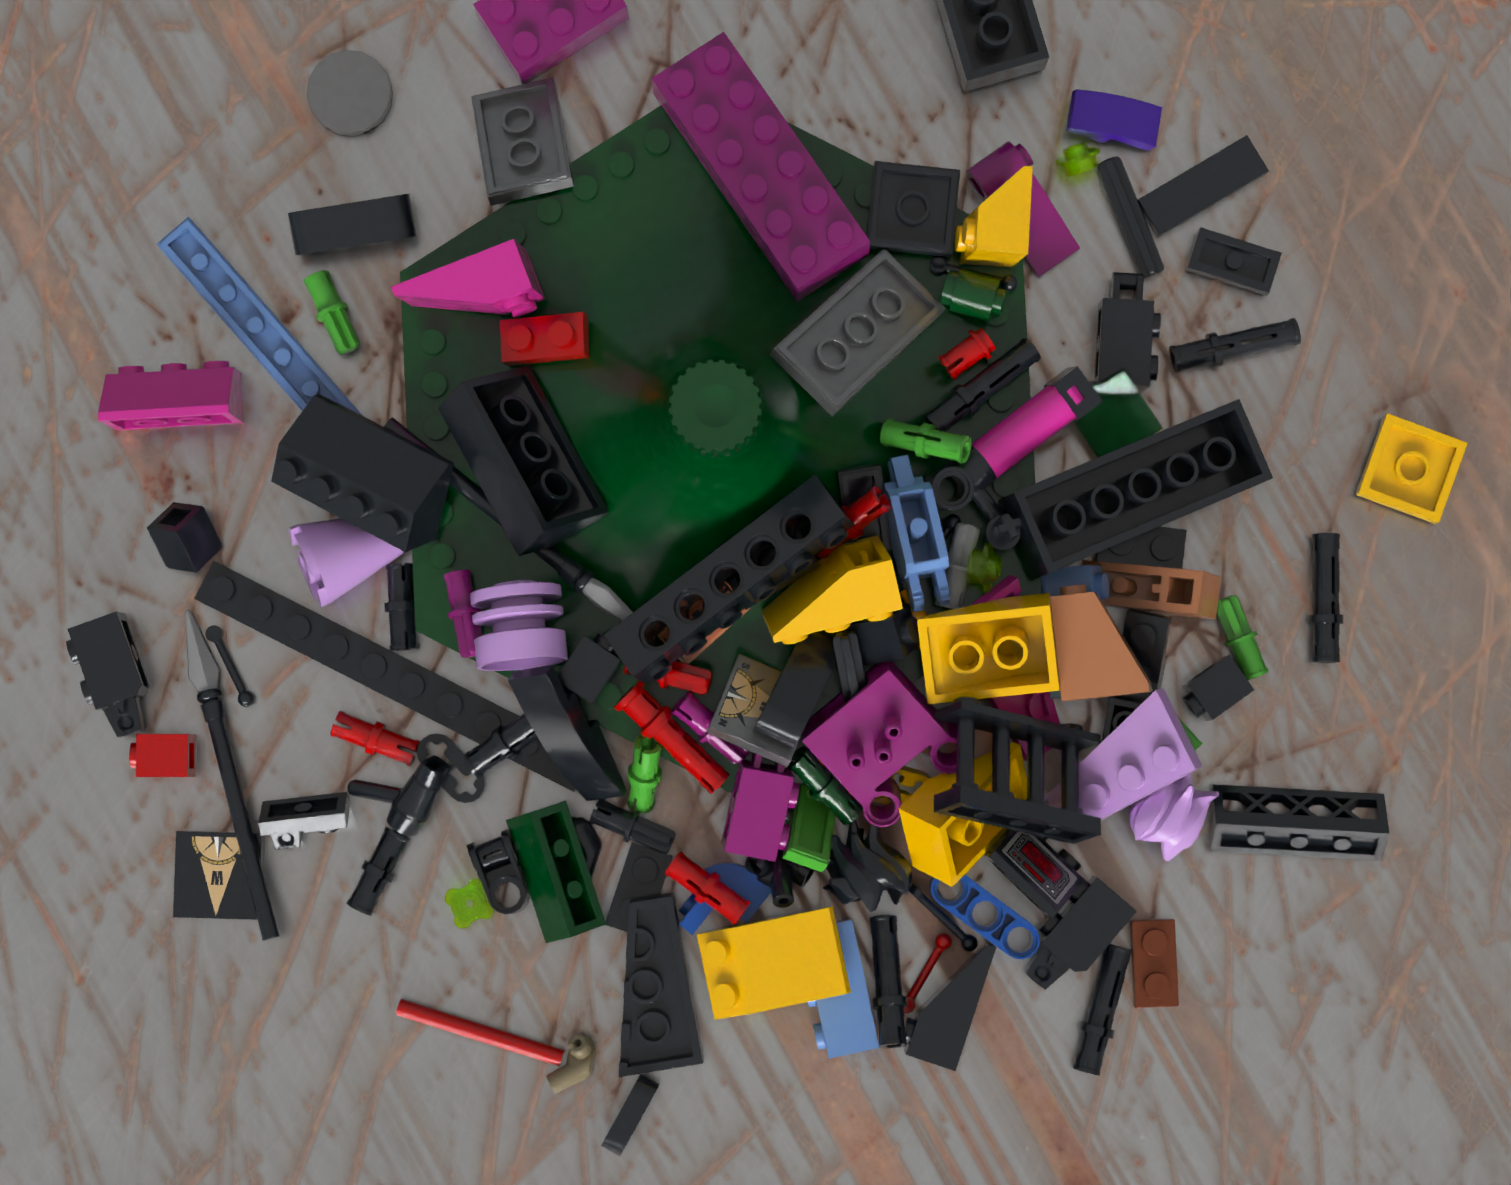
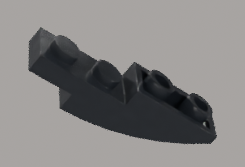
M1134 609L1127 610L1123 637L1152 683V692L1110 696L1102 741L1155 690L1161 689L1172 617Z

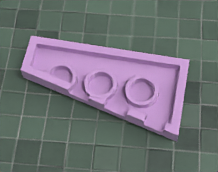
M1164 688L1155 690L1079 764V808L1083 809V814L1099 817L1103 820L1203 767ZM1061 782L1044 797V800L1049 802V806L1061 808Z

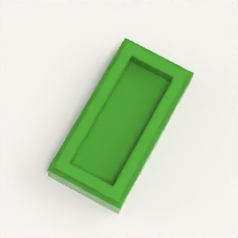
M799 783L795 808H791L788 823L790 831L787 846L783 852V859L823 873L829 863L836 816L822 801H815L810 796V789L806 785Z

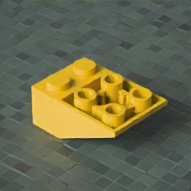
M878 535L857 540L854 543L842 544L825 559L821 558L819 560L820 567L796 580L762 610L774 643L782 641L784 644H794L805 640L808 637L807 634L825 630V632L834 633L843 631L850 627V623L863 619L868 621L887 619L893 615V611L901 610L903 606L892 559Z

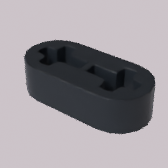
M436 733L423 738L417 749L420 763L430 755L431 752L428 745L431 742L435 745H440L444 742L448 747L444 751V755L452 765L449 766L441 787L458 802H475L481 798L487 786L485 775L477 777L473 785L477 789L474 794L468 791L460 794L456 789L460 785L459 780L452 774L456 768L465 776L472 774L464 761L466 759L464 758L465 752L447 735Z
M640 1074L601 1145L602 1147L621 1156L657 1091L659 1083Z

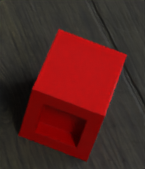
M136 734V743H131L129 749V763L131 768H136V777H196V734Z

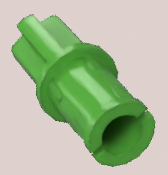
M321 270L309 275L304 279V283L318 311L316 318L319 322H324L337 353L343 355L356 350L359 340L346 313L349 307L346 302L341 301L329 271Z
M1231 595L1218 600L1217 615L1228 640L1224 644L1226 647H1231L1241 672L1247 680L1268 673L1269 670L1265 666L1254 638L1258 633L1257 631L1252 632L1239 598L1236 595Z

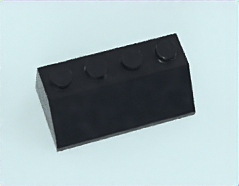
M529 365L462 381L438 408L518 556L552 547L609 513L607 506Z
M317 394L312 397L279 442L271 482L392 546L407 552L437 540L454 462L321 394Z

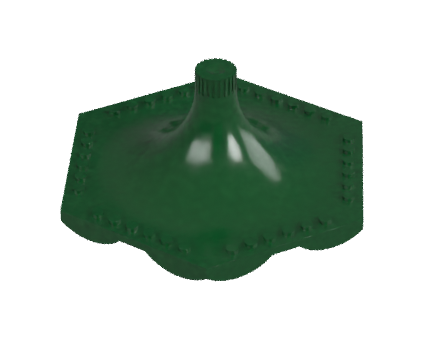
M661 105L571 162L574 187L510 201L400 272V283L511 239H515L528 251L545 300L537 302V309L526 315L513 317L512 313L502 315L410 306L401 300L407 429L439 455L454 462L455 468L481 488L438 408L462 381L529 365L609 510L605 517L557 543L554 547L566 557L572 558L585 568L584 571H592L594 579L609 586L632 612L639 609L814 475L826 484L839 503L840 495L836 471L840 469L879 463L884 484L891 482L887 466L888 461L891 458L908 455L913 476H922L923 481H925L926 476L932 470L942 467L950 459L930 456L925 459L917 457L913 451L882 446L880 434L886 419L921 426L925 423L923 415L949 397L954 386L957 384L963 386L990 363L997 360L1019 343L1023 337L1027 338L1023 258L1011 268L960 264L961 252L955 251L953 242L952 256L943 257L947 264L1000 277L1013 275L1017 279V288L1007 292L1001 315L993 313L991 320L986 321L950 311V306L942 304L946 308L944 312L838 412L831 416L770 356V353L784 338L882 250L870 249L867 257L797 302ZM788 123L867 236L874 166ZM958 208L956 211L954 240L956 227L958 225L962 226L963 220L970 215ZM888 251L919 283L941 302L948 273L934 275L930 271V261L937 256ZM584 312L588 315L589 358L506 366L501 363L500 320ZM982 328L996 347L990 353L991 358L988 360L985 357L953 380L946 372V367L940 363L938 357L944 355L969 337L968 331L971 329L975 332ZM1029 368L979 406L978 413L972 417L969 415L965 416L946 432L968 435L971 438L972 444L1030 400ZM1034 451L985 487L999 507L998 500L1035 484ZM948 476L941 481L939 486L941 496L947 501L955 497L957 484L952 477ZM450 485L437 540L412 549L415 629L417 632L458 653L459 648L453 620L448 619L447 615L451 612L446 582L443 577L444 574L457 570L468 569L471 571L474 591L492 587L498 583L517 580L560 584L562 598L546 604L562 606L564 615L545 622V627L565 630L568 659L583 636L588 635L595 639L598 633L604 636V634L621 622L596 607L583 592H575L574 584L570 586L558 575L554 568L534 552L518 556L503 527ZM973 499L959 510L937 509L942 530L945 527L944 520L950 514L958 515L961 523L974 525L980 530L971 566L975 573H970L962 607L970 606L1009 575L1017 577L1022 591L1019 593V596L1042 594L1041 577L1031 580L1017 545L1006 551L1001 550V553L997 554L986 549L983 543V536L989 521ZM805 520L797 524L805 536H807L811 530V522ZM954 531L951 532L945 541L948 554ZM890 550L887 552L892 559L897 585L900 593L904 590L903 583L899 582L893 551ZM817 554L815 555L817 560L819 561L821 558L818 557ZM931 577L919 579L924 595L923 609L927 615L953 610L935 605L936 599ZM793 583L772 594L764 601L750 607L751 609L689 663L709 669L712 672V682L708 692L704 695L691 693L713 713H715L739 654L782 672L796 643L784 644L782 641L774 643L762 610ZM481 626L482 635L492 633L493 627ZM822 630V632H824V633H826V634H828V635H830V636H832V637H833V635H836V634H838V633L841 632V631H839V632H834V633H828V632H825V630ZM655 634V646L663 645V641ZM919 647L905 659L893 661L912 683L924 676ZM566 662L553 665L557 676ZM623 662L596 703L591 704L579 695L578 697L583 713L588 720H597L600 726L634 743L635 739L641 735V728L623 710L617 712L613 708L625 692L638 681L632 675L624 674ZM835 664L811 716L842 692L837 664ZM875 664L864 665L865 672ZM517 670L495 672L510 678L513 672ZM650 680L644 686V689L661 706L668 705L671 709L688 692L669 685L666 689H663L658 682H650ZM673 714L671 718L718 764L730 773L729 777L720 787L732 793L738 763L733 764L707 741L701 743L698 740L699 735ZM800 736V739H799V741H798V744H797V746H796L795 751H796L797 749L803 747V746H806V745L802 742L801 736ZM662 746L660 757L684 768ZM750 751L744 760L751 761L753 752ZM762 756L761 763L775 765L774 761Z

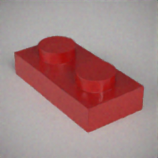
M584 312L500 320L501 363L506 366L589 358L588 315Z

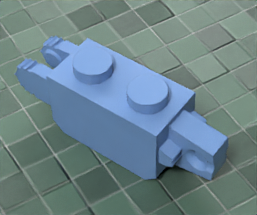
M908 455L891 458L887 463L891 482L884 483V492L891 503V510L887 512L899 582H905L910 607L914 612L924 610V595L919 579L931 577L934 596L940 607L950 605L951 599L945 570L949 567L948 552L933 488L930 482L924 483L922 476H913Z

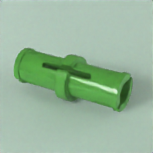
M886 419L881 429L880 442L883 444L882 446L913 451L920 458L927 459L930 456H936L965 463L970 455L971 438L968 435H958L936 430L933 424L924 423L921 426L894 421L893 419Z
M642 735L638 736L634 741L633 764H630L628 767L627 778L630 783V793L627 805L632 810L636 799L635 811L644 814L652 811L655 806V790L657 783L661 782L662 769L659 765L662 745L655 740L653 749L654 738L648 739Z

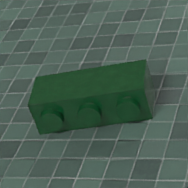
M559 802L507 819L506 823L545 943L570 938L606 925L567 802Z

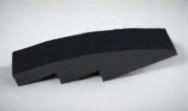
M553 665L514 671L508 682L528 722L546 752L572 786L586 801L625 796L627 789L597 720L587 721L575 692L565 694Z

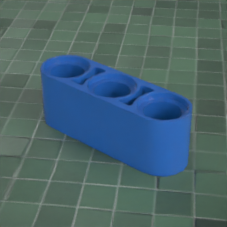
M964 875L959 880L961 890L953 899L942 898L937 890L940 880L931 877L929 891L933 899L1007 955L1015 959H1026L1037 951L1040 945V936L1037 929L968 876ZM982 901L991 902L996 910L994 919L986 925L977 924L972 916L975 905ZM1016 927H1024L1030 934V942L1022 950L1011 949L1007 942L1009 932Z

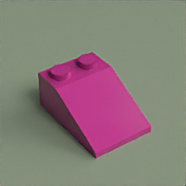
M515 239L391 286L393 294L410 306L502 315L512 313L513 317H520L537 309L536 303L545 300L528 251Z

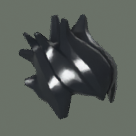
M854 820L849 824L846 845L841 842L837 835H832L833 849L830 850L831 855L826 867L831 878L829 879V884L824 886L823 889L830 890L842 904L862 900L869 912H873L878 907L883 891L887 890L895 905H898L902 894H908L912 881L910 863L899 851L883 841L880 827L871 824L869 833L864 840V829L859 828L857 821Z

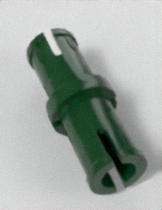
M806 746L797 749L792 757L795 762L791 760L787 768L792 770L810 789V796L815 801H822L843 825L853 822L859 816L854 809L862 812L863 806L817 760Z

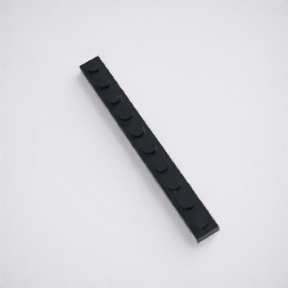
M213 561L194 599L478 744L486 741L491 736V732L498 726L505 727L520 717L216 561ZM538 737L525 744V746L520 748V753L513 759H510L573 792L576 791L546 752Z

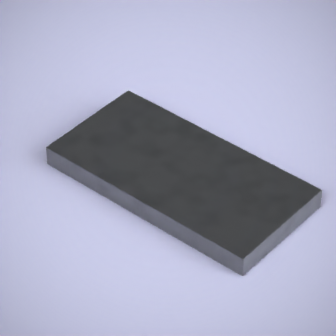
M883 249L772 350L770 356L833 416L927 329L946 308L886 249Z

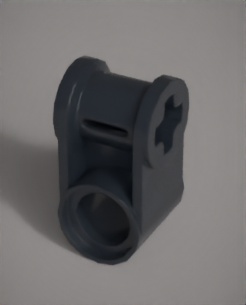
M509 830L501 831V836L476 845L474 842L467 844L471 862L478 878L482 882L491 907L502 914H516L524 910L529 903L530 893ZM502 850L501 854L486 859V856ZM511 882L518 887L520 898L516 905L508 908L501 904L498 893L502 885Z

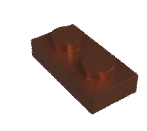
M1130 920L1131 950H1133L1131 958L1134 1007L1179 1006L1175 920Z

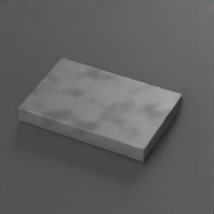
M553 77L471 96L487 197L491 206L574 187L558 93Z

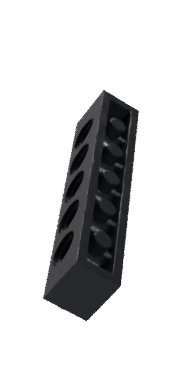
M814 475L617 624L604 636L632 677L643 683L649 680L650 682H655L667 675L672 669L671 663L683 654L688 656L700 650L707 643L706 637L719 627L725 629L737 622L742 616L741 611L753 601L761 602L769 598L778 588L776 583L789 573L791 576H795L803 572L812 564V556L825 547L831 549L839 545L848 536L847 530L855 524L826 484ZM809 520L811 522L809 534L803 539H794V529L797 524ZM768 547H775L776 554L774 560L767 566H759L760 553ZM738 573L740 575L738 588L731 593H725V580L730 575ZM698 600H704L705 609L703 614L695 620H690L689 609L691 605ZM668 626L670 635L667 642L656 647L654 643L656 632L660 628Z

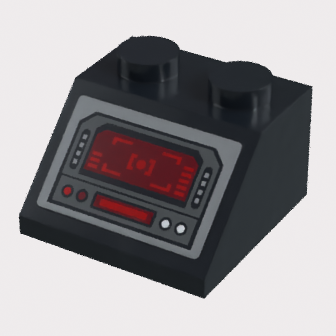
M1008 829L984 856L1044 915L1053 918L1084 880L1076 872L1081 867V864L1064 848L1057 853L1045 842L1048 838Z

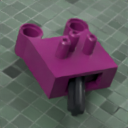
M841 631L833 635L832 644L842 692L809 718L801 734V740L863 806L864 816L869 823L877 827H889L901 817L899 807L902 805L899 786L891 776L927 747H929L930 759L934 768L946 774L956 773L957 749L952 753H942L938 748L946 742L957 744V724L935 719V711L937 709L932 704L927 703V698L893 661L876 663L865 672L858 635L854 631ZM878 796H888L892 799L885 806H877L871 803Z

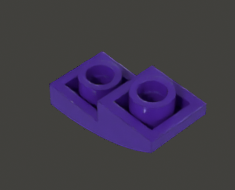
M1076 89L1072 91L1066 131L1100 143L1113 139L1149 151L1156 147L1162 107L1120 95Z

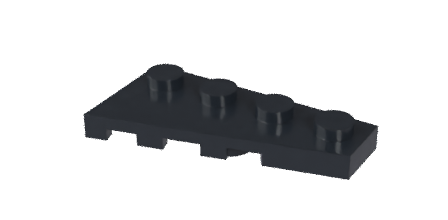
M673 892L631 899L629 902L619 1077L703 1064L704 1062Z

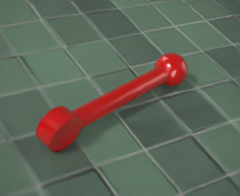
M941 933L936 937V947L906 996L907 1007L904 1008L905 1014L913 1012L916 996L943 950L950 948L952 939L948 934Z

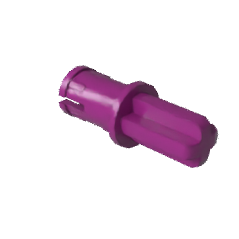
M468 569L452 571L443 576L451 612L447 614L448 619L453 620L460 655L464 658L476 657L474 639L482 636V630L480 625L473 624L472 615L481 612L482 609L471 606L470 593L474 592L471 571Z
M690 691L686 692L684 697H681L672 708L671 713L692 728L699 735L698 740L701 743L707 741L733 764L741 763L750 751L706 733L714 713L703 705Z

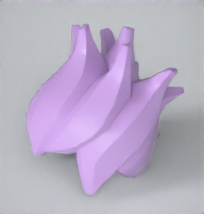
M1192 773L1131 804L1129 819L1135 840L1161 842L1163 859L1169 862L1183 849L1191 847L1198 839L1208 807L1213 799L1219 797V792L1194 790Z

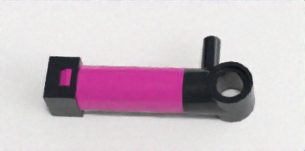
M1078 366L1064 369L1047 382L1043 390L971 444L970 455L965 463L950 460L942 467L932 470L926 476L924 483L930 482L937 509L959 510L973 499L989 522L996 516L1004 514L985 487L1070 422L1081 419L1103 402ZM948 476L952 477L957 484V493L949 501L941 496L939 489L941 481Z

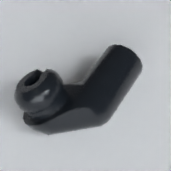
M571 816L592 879L602 848L601 839L588 820L583 817Z

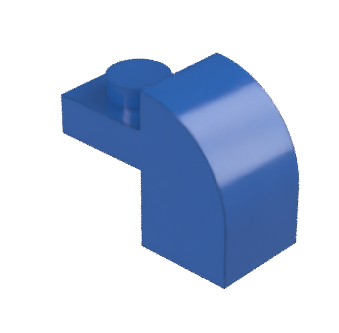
M721 862L705 868L710 874L715 871L721 876V882L751 902L740 918L745 923L750 920L771 894V888L756 879L758 876L751 874L741 864ZM693 893L678 910L684 915L679 925L691 935H693L713 910L705 902L699 904L695 901L694 898L696 896Z

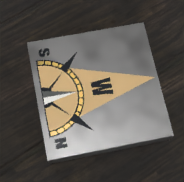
M739 654L706 733L788 767L797 744L792 749L754 729L781 671Z

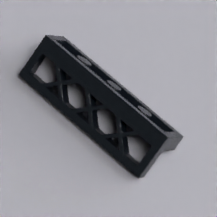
M1215 784L1212 786L1211 792H1219V797L1212 800L1213 822L1209 836L1210 851L1382 861L1389 837L1384 794ZM1223 800L1239 801L1247 809L1243 812L1224 811ZM1269 803H1282L1290 811L1286 814H1274L1265 806ZM1312 805H1323L1331 810L1333 814L1329 817L1317 816L1309 808ZM1356 807L1374 808L1375 819H1361L1351 811Z

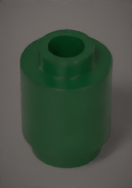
M961 269L960 272L949 270L940 303L950 306V311L990 321L993 313L1001 315L1007 290L1000 288L1001 279Z

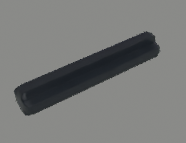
M1118 156L1108 158L1099 163L1097 169L1139 273L1143 274L1144 278L1155 276L1164 270V264L1121 158Z

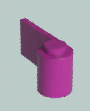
M1008 141L965 172L977 194L985 201L1023 166H1032L1034 163L1027 150L1020 143L1014 146ZM1032 172L1029 249L1025 259L1036 276L1040 277L1080 249Z

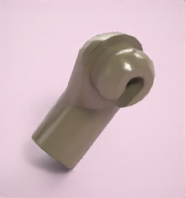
M577 1034L571 1037L567 1046L569 1051L566 1065L546 1075L555 1094L583 1081L591 1075L596 1056V1047L594 1041L586 1035Z

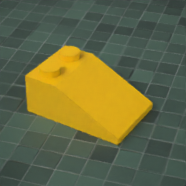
M1050 593L1006 597L917 617L928 704L953 702L954 699L960 697L984 699L1059 691V674Z
M1012 742L1010 743V792L1014 793V798L1026 800L1027 777L1021 746ZM992 752L974 759V783L978 784L979 790L988 792L992 791ZM942 773L926 780L913 794L907 796L899 807V812L912 866L953 887L1008 829L935 813L934 795L951 789L952 784L956 783V773Z
M833 906L724 926L696 934L714 1020L753 1014L851 992Z

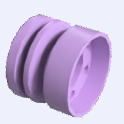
M517 580L498 583L492 587L470 593L472 607L489 609L472 615L473 624L493 627L492 633L474 639L478 670H523L557 665L568 661L565 630L545 627V622L564 615L562 606L546 604L562 598L560 584Z

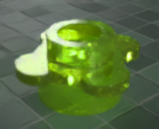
M1082 142L1063 149L1064 156L1056 159V164L1063 166L1066 176H1073L1099 166L1096 155L1101 152L1099 148H1089L1087 142Z
M986 542L984 550L973 549L969 560L968 575L971 584L983 585L984 593H990L992 581L998 582L1000 579L1002 560L1001 556L993 552L989 542Z
M479 879L470 880L468 885L461 889L451 888L445 894V902L451 906V910L455 915L454 924L459 928H468L472 921L479 918L489 919L494 913V909L486 899L482 882ZM472 900L473 907H466V901Z

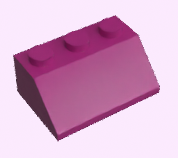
M208 361L203 363V369L187 370V365L182 363L161 365V371L144 372L143 366L119 367L118 374L105 375L98 410V421L117 431L244 423L242 373L235 367H229L228 361Z

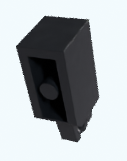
M116 611L68 628L71 640L66 641L67 650L72 662L75 665L80 664L85 680L80 681V686L88 705L94 704L96 710L104 711L116 736L119 738L144 730L145 726L139 698L146 696L150 688V682L126 614Z
M1092 876L1089 881L1084 879L1070 896L1069 900L1071 902L1062 913H1057L1053 918L1047 917L1038 929L1043 934L1040 937L1041 946L1026 968L1025 973L1045 990L1069 969L1074 972L1087 971L1137 912L1098 877Z

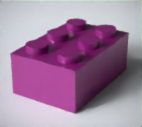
M479 0L473 4L478 18L521 84L530 83L629 19L627 5L623 0Z

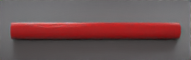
M400 999L397 1007V1016L559 1067L565 1052L563 1049L404 999Z

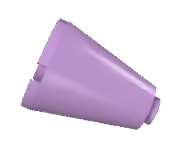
M341 518L297 524L288 529L292 546L298 544L301 551L298 552L299 557L297 560L314 599H318L320 608L329 605L405 553Z

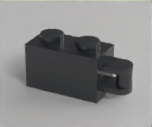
M1113 272L1110 298H1102L1098 304L1094 388L1145 391L1150 386V380H1157L1158 355H1151L1152 338H1159L1161 314L1154 313V301L1143 300L1144 276L1141 273ZM1134 290L1133 299H1119V291Z

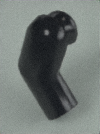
M748 856L745 861L746 870L758 876L756 879L771 888L774 906L786 908L794 903L791 873L787 864L777 858L776 862Z

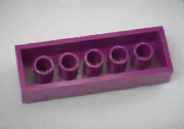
M725 32L717 35L651 78L654 96L797 302L869 255L870 240Z

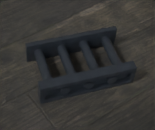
M972 697L956 698L952 704L935 711V719L957 724L956 783L952 784L951 789L934 795L935 813L1071 844L1101 835V818L1083 814V809L1079 808V751L1101 743V735L1084 731L1083 726L1079 724L1067 723L1060 725L979 704L978 699ZM975 729L992 733V791L990 792L979 790L978 784L974 783ZM1010 738L1027 742L1026 800L1014 798V793L1010 792ZM1045 746L1061 750V808L1049 806V802L1044 800Z

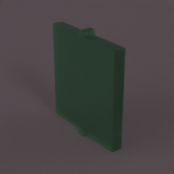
M1125 368L1120 369L1098 383L1091 381L1090 384L1103 402L1081 419L1073 420L1097 458L1162 430V425Z

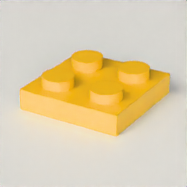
M1387 413L1381 421L1355 495L1437 524L1440 522L1468 443Z

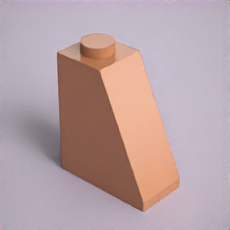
M1086 585L1060 587L1061 595L1050 596L1061 701L1152 692V683L1098 593L1087 592Z

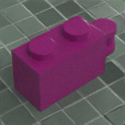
M753 753L751 761L743 760L738 764L721 844L724 852L776 862L778 849L785 850L787 846L790 825L784 824L787 809L795 808L799 793V783L794 782L795 777L792 771L784 768V765L775 762V765L761 763L762 756Z

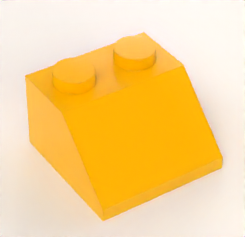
M1023 166L965 218L962 226L958 225L956 227L954 247L956 252H961L960 264L1011 268L1028 254L1033 166Z

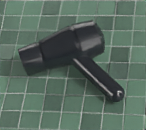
M433 755L420 763L403 788L354 779L348 783L347 791L355 797L391 803L392 805L387 816L389 826L400 834L415 836L430 817L449 765L440 757Z

